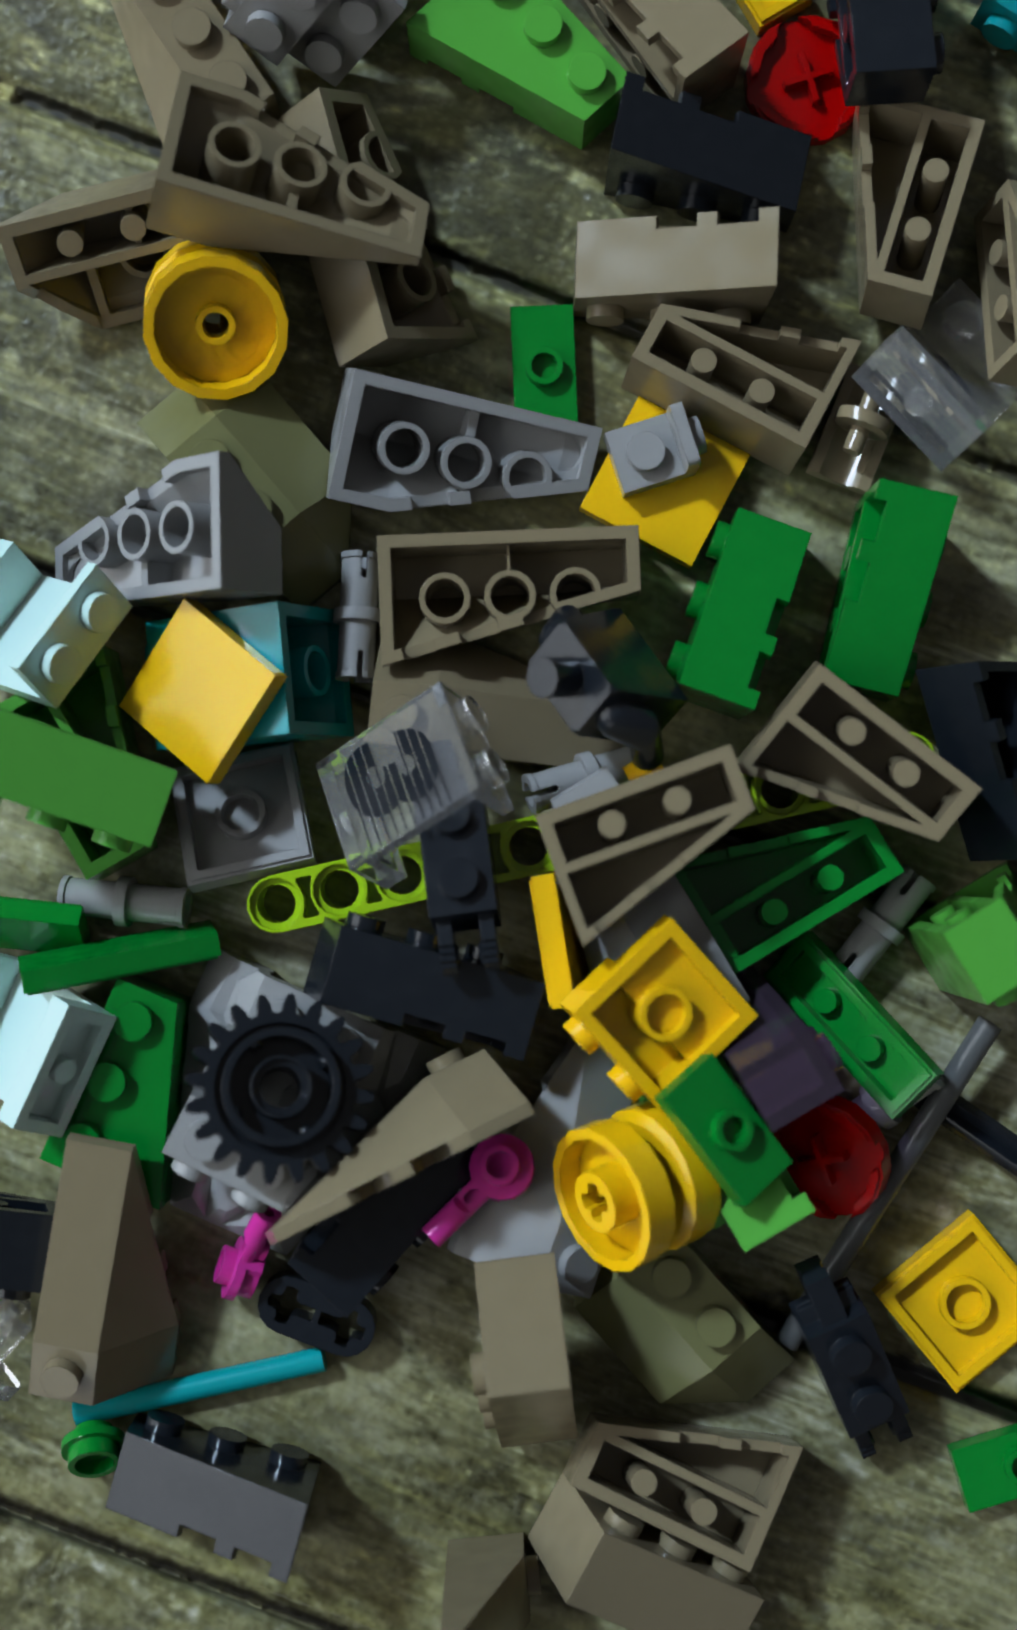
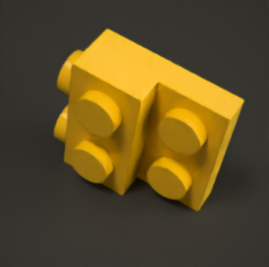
M663 915L616 961L607 957L559 1003L571 1016L562 1027L590 1056L600 1048L615 1064L606 1073L610 1080L633 1103L643 1095L660 1110L662 1108L654 1099L655 1096L702 1054H713L716 1058L759 1016L673 918Z

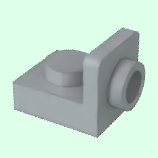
M681 401L668 405L667 411L664 414L611 430L604 434V442L623 498L694 476L701 464L700 455L707 453L706 440L699 419L696 415L687 418Z

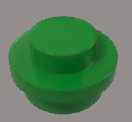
M88 1420L80 1423L74 1430L66 1434L61 1441V1455L68 1462V1470L73 1475L83 1478L102 1477L114 1472L125 1433L105 1420Z

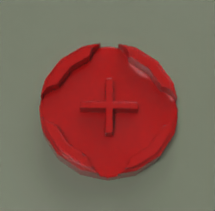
M817 15L799 16L797 21H789L783 25L782 21L769 28L753 47L744 77L746 105L753 116L812 136L810 146L824 145L848 131L852 126L856 106L845 107L834 49L835 40L840 39L838 22Z
M809 1092L791 1099L768 1123L767 1128L793 1161L786 1169L801 1193L805 1192L816 1210L811 1214L826 1219H836L838 1215L847 1216L850 1214L853 1217L864 1213L886 1189L892 1168L888 1143L876 1121L856 1103L833 1093Z

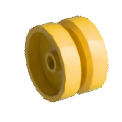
M187 240L176 244L156 262L145 286L143 339L153 365L173 386L198 398L229 400L255 391L275 373L287 349L288 316L284 296L276 273L258 251L209 247ZM210 313H220L219 323H209L205 321V317Z
M649 1100L641 1101L616 1111L610 1118L594 1120L572 1129L558 1142L553 1160L554 1190L562 1216L577 1243L595 1262L611 1271H633L656 1260L666 1250H677L700 1239L715 1226L721 1208L720 1185L663 1109L660 1110Z

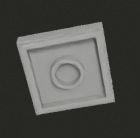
M293 741L239 753L220 784H207L186 765L173 768L178 773L172 787L187 886L192 893L318 865L297 750Z

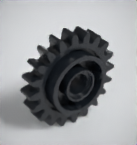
M294 994L287 995L280 1013L272 1011L265 995L258 997L256 1017L249 1018L246 1012L238 1005L232 1006L230 1013L235 1028L232 1031H228L223 1026L212 1022L208 1026V1032L212 1040L218 1045L217 1048L210 1049L194 1046L192 1050V1056L199 1063L205 1065L207 1070L203 1073L187 1074L184 1079V1084L191 1088L202 1090L204 1093L201 1098L194 1099L185 1105L187 1114H206L209 1119L194 1134L196 1140H206L213 1136H218L221 1139V1143L217 1146L212 1158L215 1163L226 1159L231 1153H236L240 1157L237 1164L236 1177L242 1179L250 1171L253 1164L258 1163L262 1165L264 1184L269 1186L274 1182L279 1166H286L288 1175L294 1184L302 1182L304 1174L303 1161L309 1160L322 1174L330 1170L329 1160L325 1153L327 1147L332 1148L339 1154L348 1155L352 1148L348 1140L343 1136L342 1130L346 1128L351 1131H364L368 1125L361 1116L353 1112V1106L370 1104L374 1101L375 1097L371 1092L358 1089L355 1086V1081L362 1080L373 1072L372 1065H354L350 1061V1057L363 1045L362 1039H352L341 1043L337 1036L342 1031L346 1019L341 1016L331 1021L327 1026L321 1025L319 1019L322 1013V1003L316 1001L308 1009L306 1015H298ZM281 1071L292 1076L298 1086L296 1102L284 1108L269 1105L263 1099L260 1092V1082L267 1074Z

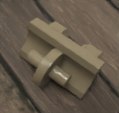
M850 363L843 376L805 473L864 495L870 489L901 411L902 405L900 402L903 404L897 397L895 388L906 398L896 387L895 380L888 379L895 386L894 388L884 377L876 375V378L862 366ZM882 383L895 395V397L882 385Z

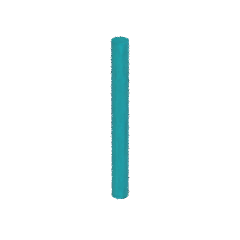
M314 1347L155 1382L94 1406L73 1402V1419L76 1426L88 1420H110L327 1372L325 1351Z

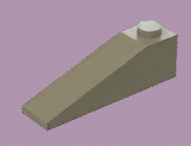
M180 70L145 228L209 247L418 266L422 255L430 203L361 161L349 164L319 146L321 136L302 125L298 131L293 130L266 113L267 103L247 90Z
M71 1132L66 1139L33 1337L28 1394L94 1406L173 1375L176 1366L182 1315L177 1298H171L165 1275L168 1263L164 1248L158 1249L150 1217L153 1208L136 1144Z

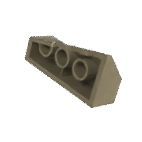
M110 0L162 145L166 135L180 70L247 90L267 103L266 113L276 119L281 116L274 92L237 37L223 28L225 20L212 0Z
M318 87L277 119L295 131H298L302 125L321 136L319 146L349 164L361 161L394 182L402 173L367 93ZM423 243L422 255L418 266L309 256L339 367H388L468 345L479 339L469 318L462 321L459 320L448 296V293L456 289L445 265L435 267L425 243Z
M638 525L377 535L382 667L549 619L555 610L564 605H571L580 610L604 602L636 601L641 591Z

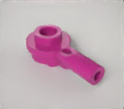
M503 1133L492 1135L481 1141L471 1154L469 1163L471 1180L421 1228L424 1233L440 1248L489 1199L495 1202L515 1199L526 1192L533 1182L536 1169L534 1156L528 1146L516 1136Z
M269 1206L265 1213L254 1212L244 1230V1236H239L234 1247L229 1245L223 1246L213 1275V1282L222 1285V1299L233 1301L236 1296L247 1299L252 1297L262 1275L266 1256L270 1249V1243L265 1233L281 1218V1211Z

